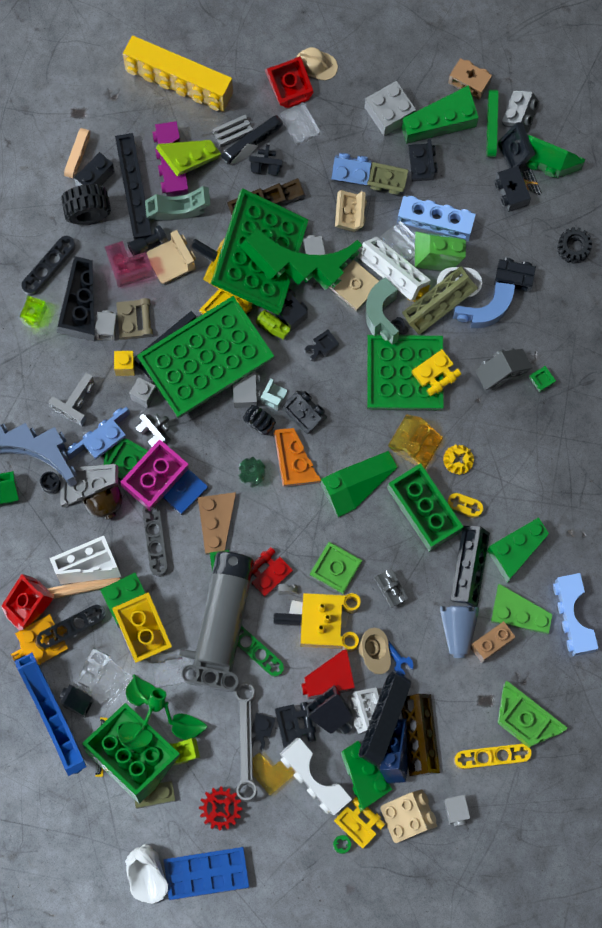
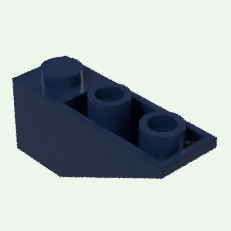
M398 719L387 752L380 765V771L386 783L406 782L408 771L406 719Z

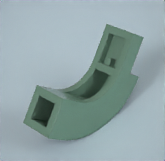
M205 186L183 196L169 197L155 194L145 200L146 216L155 220H180L195 217L205 213L204 208L211 205L209 187Z
M385 277L375 284L368 294L366 322L374 336L380 333L384 340H388L393 345L398 341L399 331L384 316L383 310L397 299V288Z

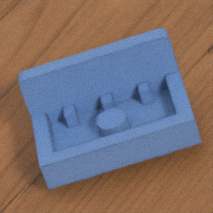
M339 153L334 158L331 179L367 185L372 161L368 160V157L365 156L351 158L350 154Z

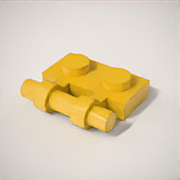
M443 349L411 372L422 387L428 383L431 385L427 390L430 396L440 393L443 387L449 383H454L457 381L456 378L462 375L459 369L453 372L449 370L454 364ZM441 374L445 376V378H443L439 382L435 380V378H437Z
M356 796L352 803L357 808L352 811L347 806L334 822L363 849L376 835L371 828L376 825L381 830L386 824L380 819L381 816L378 813L375 814L368 807L361 812L370 821L366 824L358 817L361 812Z

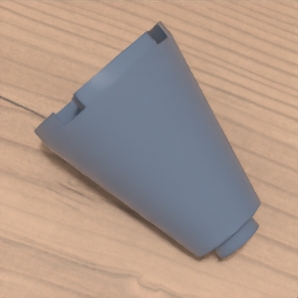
M440 606L449 654H453V658H465V654L470 653L479 607L476 606L472 610V606L446 607L445 610V606Z

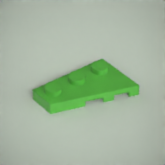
M498 583L491 622L500 624L504 621L510 627L549 634L552 614Z

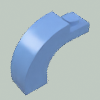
M496 282L493 300L488 305L482 308L455 306L453 319H457L459 322L471 321V328L475 329L495 324L507 313L514 295L515 285Z

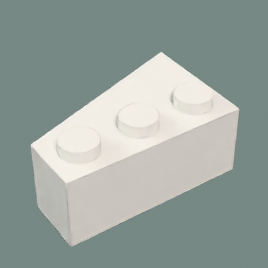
M104 536L50 558L60 584L121 577Z

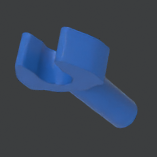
M389 641V652L396 662L394 671L405 676L401 665L407 664L413 670V661L410 657H401Z

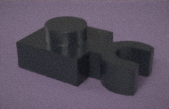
M329 329L314 338L313 343L315 345L306 346L304 352L313 351L314 354L310 356V360L314 361L320 352L325 356L337 348L339 343Z
M256 713L252 726V733L256 734V736L252 738V748L254 742L259 741L261 742L260 750L264 749V737L270 738L275 718Z

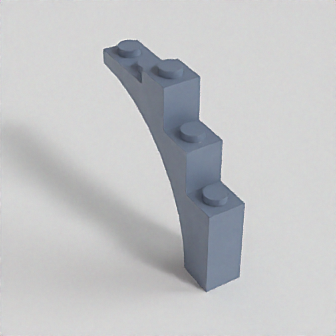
M4 423L0 425V454L15 453L37 458L60 473L70 487L77 484L74 478L77 474L73 466L68 467L66 463L68 458L64 452L67 450L64 443L67 441L62 432L58 433L56 428L53 427L37 436L33 427L29 429L26 423L9 432Z

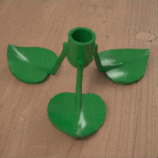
M135 674L130 678L125 693L127 700L135 706H141L145 703L149 706V711L142 727L132 722L125 723L120 727L118 737L124 747L135 750L147 747L151 743L153 736L150 731L145 730L152 711L159 712L163 708H165L169 724L173 725L172 733L180 739L196 738L207 729L205 723L187 714H175L173 719H171L168 708L169 702L165 701L166 692L161 688H155L152 684L140 679Z

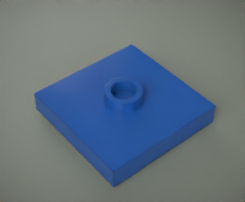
M188 469L163 498L182 515L208 489V486Z

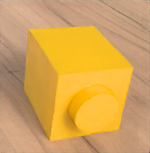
M114 351V371L116 376H135L133 351Z

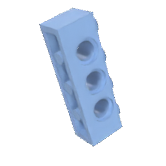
M403 196L397 223L469 241L476 214L466 209H454L450 205H438L430 200H418L414 196ZM421 210L423 214L418 215L414 211ZM437 214V215H439L441 218H440V219H434V218L432 217V215ZM457 219L459 223L453 224L450 220Z

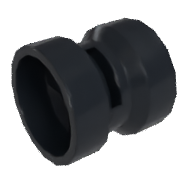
M51 471L43 473L40 478V484L44 492L50 495L56 494L61 488L58 475Z

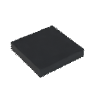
M517 122L498 141L509 168L519 166V169H521L535 155L522 122Z

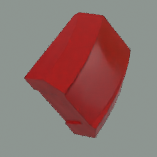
M301 56L265 69L280 106L290 108L308 101L314 93Z
M21 574L1 605V608L6 618L21 631L44 612L54 599V595L37 579Z

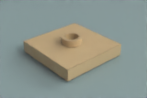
M353 260L343 270L344 274L339 277L342 281L334 288L330 286L329 289L355 311H358L367 301L368 294L379 280Z

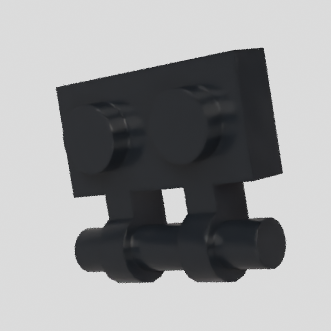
M308 702L300 703L301 711L297 712L294 704L275 708L283 748L289 746L296 738L302 740L301 736L307 735L308 742L316 741V728L313 726L312 720L307 716L305 709ZM298 718H303L305 728H299Z

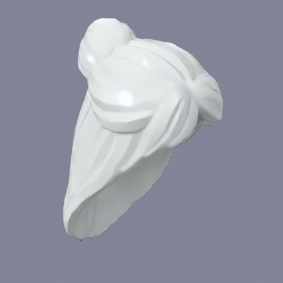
M148 844L135 848L130 852L125 861L131 894L141 902L155 904L163 900L168 892V883L159 861V854Z

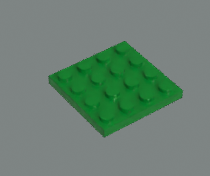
M367 335V409L443 410V390L430 396L427 390L431 385L428 383L422 387L411 373L413 369L443 349V336L399 335L398 341L392 345L388 340H384L381 335ZM443 374L435 378V380L438 382L442 380Z

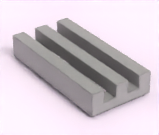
M243 115L212 129L220 147L246 136L253 131V128L250 126L246 115ZM247 127V129L221 140L222 137H225L229 134H233L236 131Z

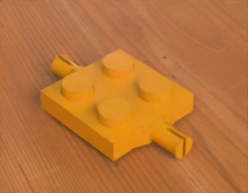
M50 614L15 633L20 642L21 649L11 654L14 661L24 655L33 653L38 664L41 665L69 649L65 641L47 650H41L36 646L35 639L41 631L55 625ZM62 626L58 627L57 634L64 637L63 634L67 632V629ZM53 633L51 636L47 638H44V636H42L40 642L46 643V645H48L47 642L54 637Z

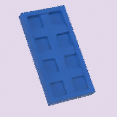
M243 847L163 859L166 881L168 883L169 901L249 888Z

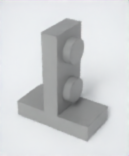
M85 373L66 403L52 396L48 402L50 408L78 425L83 426L86 422L85 415L76 409H80L84 402V396L86 393L89 394L94 388L93 377Z

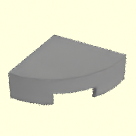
M279 584L278 593L279 595L298 594V587L296 585Z

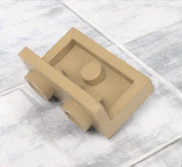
M343 190L337 192L335 227L353 232L363 227L365 224L364 209L367 203L365 192L358 194Z

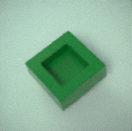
M546 366L529 376L539 393L556 382Z

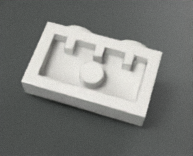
M376 687L356 691L348 696V706L352 711L354 726L358 734L367 731L379 699Z

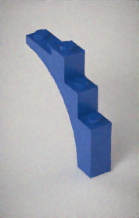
M30 653L14 661L49 732L67 775L70 776L81 772L82 769L87 767L82 753L34 654Z

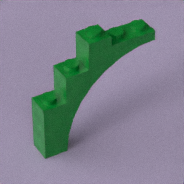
M257 229L239 247L270 280L275 275L279 277L286 272L298 285L303 280L307 282L313 277L326 290L330 286L334 288L342 281L339 277L344 274L342 269L348 265L346 260L349 258L353 260L360 253L358 249L362 244L356 240L347 248L334 253L308 255L280 246Z

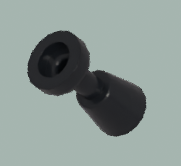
M160 225L154 228L155 234L148 238H139L127 242V246L135 259L144 253L150 244L158 240L160 243L168 241Z

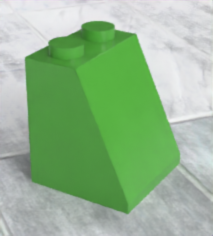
M415 232V268L443 271L446 268L456 267L466 258L465 239Z

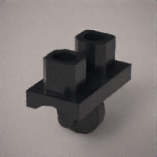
M266 144L265 149H258V154L264 155V157L249 156L252 173L261 174L262 164H268V175L278 176L280 166H283L282 160L269 158V156L276 157V151L270 150V145Z

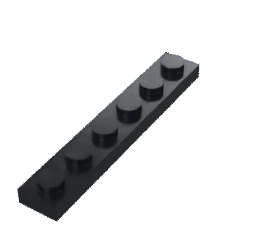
M133 133L117 135L115 140L134 240L139 238L145 239L151 236L152 233L149 218L146 216L145 195Z

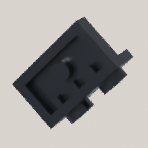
M428 139L426 144L408 145L411 181L434 180V175L438 173L437 162L433 160V156H436L435 145H432L431 139Z
M296 391L281 407L306 434H310L322 420L327 418L324 414L325 410L320 405H315L311 395L306 391Z

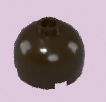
M118 485L93 495L92 498L87 497L82 502L88 513L97 518L105 517L107 520L116 516L115 511L122 504V495Z

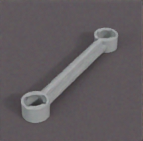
M243 682L235 690V696L240 702L241 782L238 784L236 792L242 801L252 802L258 794L257 787L253 783L251 702L254 701L256 692L250 683ZM244 687L252 693L251 697L245 700L241 699L238 694L240 689ZM244 785L251 787L254 791L253 795L249 798L243 797L240 792Z

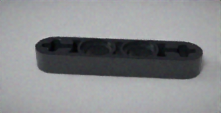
M278 115L271 117L226 149L221 155L222 159L227 164H231L247 144L258 145L279 130L283 125V121Z
M62 236L25 277L21 286L26 295L33 296L37 294L73 253L75 243L72 237ZM68 242H70V247L64 248L63 243L67 244ZM52 255L60 257L57 263L50 262L49 258ZM45 268L48 273L46 276L40 277L37 275L38 270ZM27 284H29V285L33 284V285H34V289H32V288H29V289H28V288H27Z
M93 605L41 631L35 639L36 646L41 650H47L89 629L104 619L106 615L105 609L101 605ZM93 610L101 613L99 619L96 616L90 620L87 618L93 614ZM76 618H81L84 620V626L82 628H78L74 625V620ZM58 627H65L67 635L64 637L57 634ZM53 633L54 637L47 642L48 645H46V643L40 642L42 636H44V638H47L51 636Z

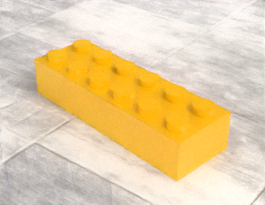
M131 36L123 52L125 70L129 74L139 75L144 80L155 82L164 89L174 90L180 96H188L196 103L209 105L215 111L220 110L224 112L233 95L231 77L136 36Z

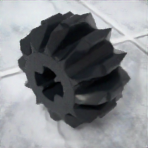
M251 405L243 416L244 422L262 435H268L276 424L275 419L270 414L255 405Z

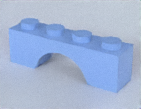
M581 574L557 577L555 584H553V589L560 601L558 602V610L560 614H563L564 621H562L563 631L568 634L569 638L567 640L568 651L572 652L573 656L596 652L598 644L594 630L582 626L574 615V603L585 592Z

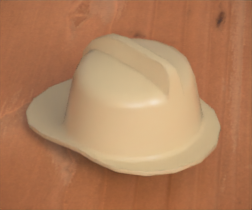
M307 48L297 55V57L301 56L307 75L310 77L328 80L337 73L338 65L334 57L317 48Z
M370 628L364 632L358 644L359 654L364 658L365 664L370 671L375 674H384L391 665L388 639L381 629Z

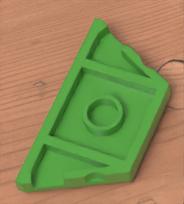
M505 682L497 722L501 727L528 748L566 731L567 727L511 683Z

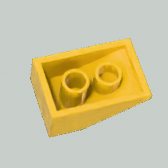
M149 592L112 608L135 663L172 647Z

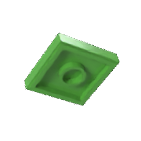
M328 542L309 576L344 594L362 560Z

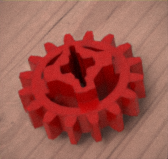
M220 786L217 792L215 788H212L213 793L209 794L206 792L207 799L200 800L204 803V806L199 807V810L204 811L200 817H206L204 824L211 823V829L218 826L219 831H221L222 826H225L229 830V824L236 825L234 819L241 818L237 814V812L242 811V807L237 806L241 803V799L235 800L237 793L231 795L230 788L226 792L223 791L222 786ZM223 795L226 798L224 800H217L216 796ZM210 802L212 805V811L208 815L207 806ZM214 802L220 806L224 804V810L227 815L222 812L217 813V807ZM232 803L234 804L233 815L229 812V806ZM217 818H224L227 821L216 822L214 820H216Z

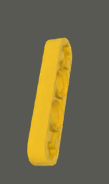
M524 744L463 750L455 755L454 763L459 769L524 763L530 759L531 749ZM520 748H523V751H527L524 759H521V755L514 756L515 760H511L512 753L510 749H513V753L519 752ZM504 750L507 752L508 758L506 761H500L497 758L498 751ZM484 752L488 755L486 763L478 761L477 756L479 753ZM470 753H474L476 765H472V761H467L465 765H462V762H458L461 755H464L465 758H471Z

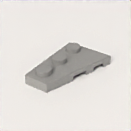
M116 464L74 467L77 474L74 478L77 484L72 487L68 485L61 475L60 506L66 507L118 485V466Z

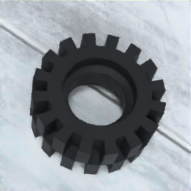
M572 227L571 230L568 228L565 233L561 234L557 248H559L558 254H561L562 259L565 257L566 262L571 260V264H575L576 261L581 263L582 260H586L587 256H589L593 242L590 240V234L586 235V230L582 232L581 228L578 227L575 230V227ZM573 239L578 240L582 245L581 250H570L568 242Z

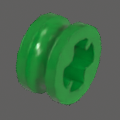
M345 835L337 836L333 842V848L337 853L345 854L351 848V841ZM338 840L347 841L348 844H346L347 848L345 850L337 848Z

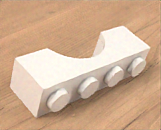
M296 738L280 753L283 757L280 759L286 768L291 767L295 771L293 776L300 784L304 782L307 785L308 789L306 791L313 799L318 798L321 802L319 806L326 814L330 812V814L335 815L352 800L351 797L337 783L321 785L313 779L309 770V762L313 753L300 738Z

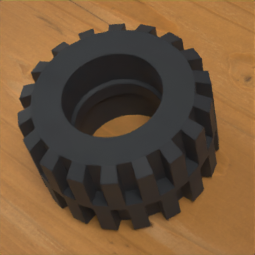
M97 184L79 185L64 192L61 196L64 217L71 224H91L110 215L111 207L108 192L104 186Z

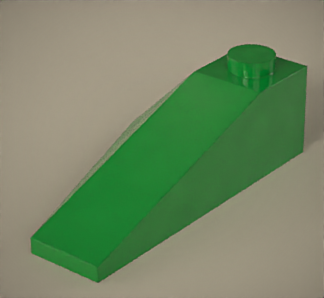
M386 451L322 478L321 486L337 517L339 518L355 510L361 502L397 469V465L390 452Z

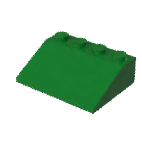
M125 703L93 732L82 745L85 752L140 804L155 790L179 758L180 753L149 724H147L145 730L150 731L153 736L151 743L147 747L137 750L124 747L118 737L120 727L130 722L137 723L142 727L145 721Z

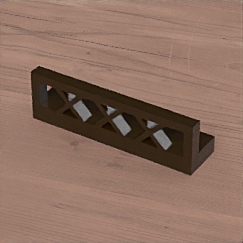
M431 694L407 696L402 708L403 719L407 720L409 776L440 773ZM410 700L414 701L412 712L408 709V701ZM412 720L416 721V729L414 731L410 727ZM415 739L418 741L419 744L417 751L413 749V742ZM417 759L421 762V770L415 771Z

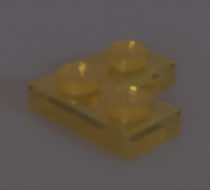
M260 752L252 758L253 777L269 796L295 774V771L291 767L286 768L281 760L272 767Z

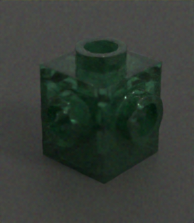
M254 457L246 458L239 464L238 477L243 484L247 483L251 488L254 485H259L265 479L264 469L266 467L260 459L256 460ZM251 468L255 469L254 472H250L249 470Z

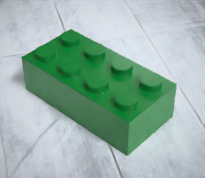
M421 463L388 483V491L429 552L462 532L463 525Z

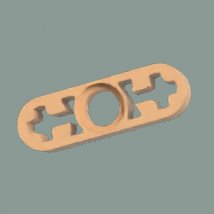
M80 128L65 167V177L74 179L90 139V130Z

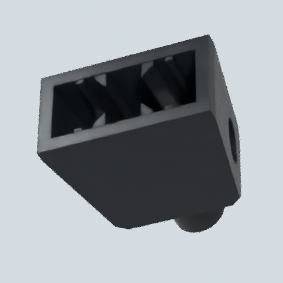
M335 685L305 707L307 716L330 734L338 729L343 734H347L353 727L348 722L352 719L351 710Z

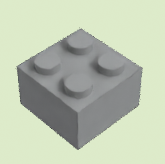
M397 81L365 98V109L383 136L401 127L403 118L416 112L415 107Z

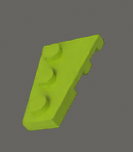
M211 140L158 144L156 147L177 177L214 161L221 155Z

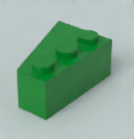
M538 517L489 546L487 552L507 583L545 541L549 533Z

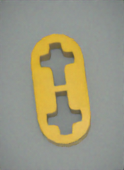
M454 493L447 500L453 512L469 518H478L482 514L483 505L476 499ZM455 498H458L459 503L464 506L458 504L457 507H454L451 500L454 501ZM473 505H477L479 511H476L475 514L471 513V509L466 506L473 507Z

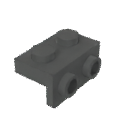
M513 91L502 119L503 125L514 126L517 122H522L526 132H528L533 123L535 112L539 108V100L535 94L528 91Z

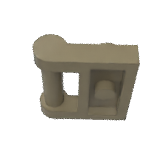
M149 298L116 302L120 340L153 336V329H151L149 306L151 303ZM136 308H142L143 330L139 331Z

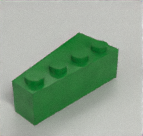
M469 85L403 118L401 128L406 144L477 127L479 117Z

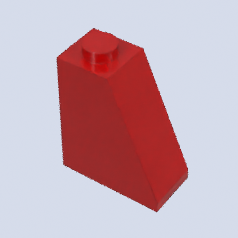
M347 649L342 650L304 677V683L301 684L303 695H307L308 700L318 698L333 685L338 688L340 693L354 691L355 686Z

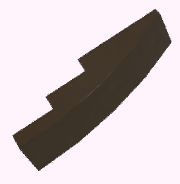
M299 178L282 185L278 183L264 190L259 188L252 191V193L279 206L306 196ZM238 198L227 202L231 215Z

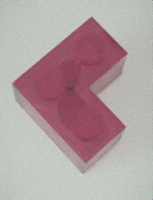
M123 241L105 246L106 255L118 288L153 277L152 267L146 252L128 258Z

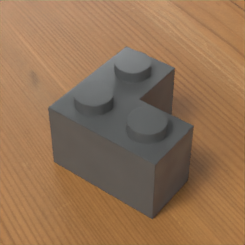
M511 348L507 351L502 349L493 354L494 357L483 361L480 364L481 367L476 369L475 372L484 389L490 390L496 389L509 379L520 378L533 369L523 349L515 350Z

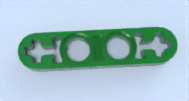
M489 89L486 157H496L498 90Z
M241 625V630L244 633L239 635L237 646L270 676L279 677L284 672L282 661ZM243 637L251 638L252 643L249 647L241 645L240 642ZM264 650L266 652L265 659H256V651ZM270 656L273 658L270 662L274 665L279 664V672L274 671L272 673V667L268 663L266 667L263 665Z

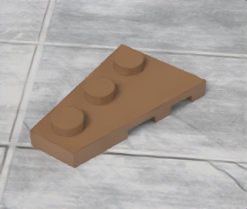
M236 492L198 497L206 555H209L210 552L224 551L226 549Z

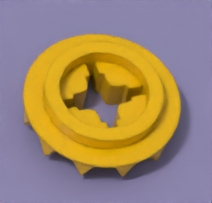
M455 444L446 450L443 462L448 471L460 475L467 473L472 468L474 456L471 449L464 445ZM464 454L462 458L463 463H454L456 459L454 455L461 456Z

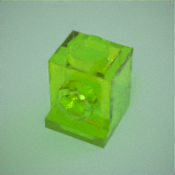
M28 295L19 317L25 326L39 328L47 306L45 301ZM30 309L35 311L32 314L29 313Z

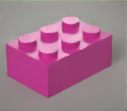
M159 439L123 478L121 486L151 511L189 469V464Z

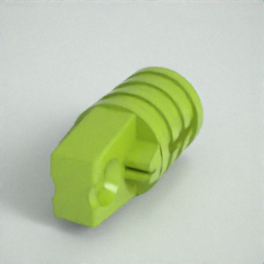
M265 309L260 313L255 322L270 334L283 340L291 330L279 318H276V316Z

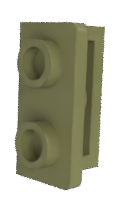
M372 162L367 185H371L370 189L381 191L382 188L389 189V193L399 195L400 192H404L409 169Z

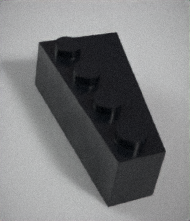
M74 256L57 326V333L94 341L93 260Z

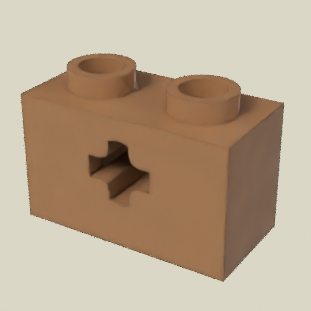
M460 58L449 76L448 83L458 89L469 85L471 95L480 100L491 83L492 75L486 69L474 66L471 61Z
M503 621L472 643L471 649L480 662L483 663L515 639V635Z

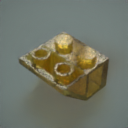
M406 414L388 447L399 457L415 466L421 463L425 469L443 437L423 418Z

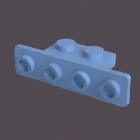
M127 406L116 410L113 413V417L109 420H103L93 432H87L79 443L75 442L70 445L66 452L69 460L85 448L96 460L123 440L126 435L117 424L130 415Z

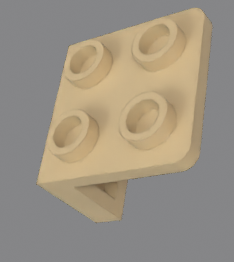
M177 230L170 233V241L146 252V257L161 284H165L195 269V255L192 250L188 251L184 235H180Z
M423 789L408 793L381 806V812L395 843L437 827L436 817L431 812L428 797L423 792Z

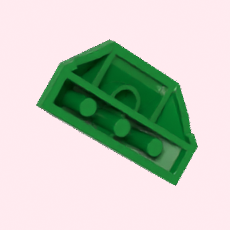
M528 135L535 155L525 164L528 168L542 171L545 175L556 178L582 170L586 159Z

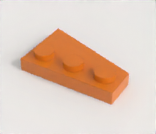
M295 429L275 430L274 436L283 487L320 483L321 479L316 474L311 460L307 457Z

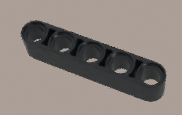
M396 671L390 672L385 680L359 750V757L374 766H379L385 757L411 687V680Z

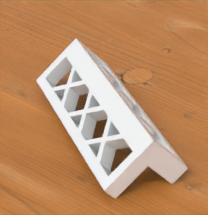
M378 237L363 242L357 257L382 278L386 277L409 300L416 299L420 288L429 285L431 280Z

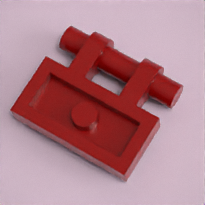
M272 547L260 554V557L254 562L252 574L256 578L251 584L264 598L293 572L281 557L275 561L271 559L276 553ZM266 562L269 567L261 573L258 568Z

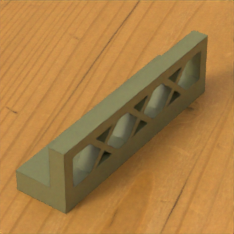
M460 266L402 313L409 325L420 335L476 291L478 287L463 267ZM461 274L463 275L462 277H460L458 280L455 281V279H456L459 275H461ZM417 310L414 315H412L411 317L409 316L411 313Z

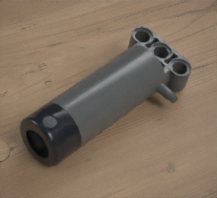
M227 551L216 553L196 651L181 649L179 652L180 656L194 659L193 665H187L182 670V677L187 684L225 692H233L239 686V679L236 674L232 673L254 565V560L249 556ZM189 670L197 672L196 677L192 680L186 678V673ZM208 674L216 676V680L213 683L205 681V677ZM229 677L234 678L236 681L232 687H227L224 684L225 680Z

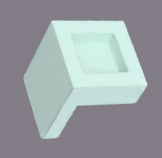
M270 378L261 396V403L278 411L287 394V390L274 384V380Z

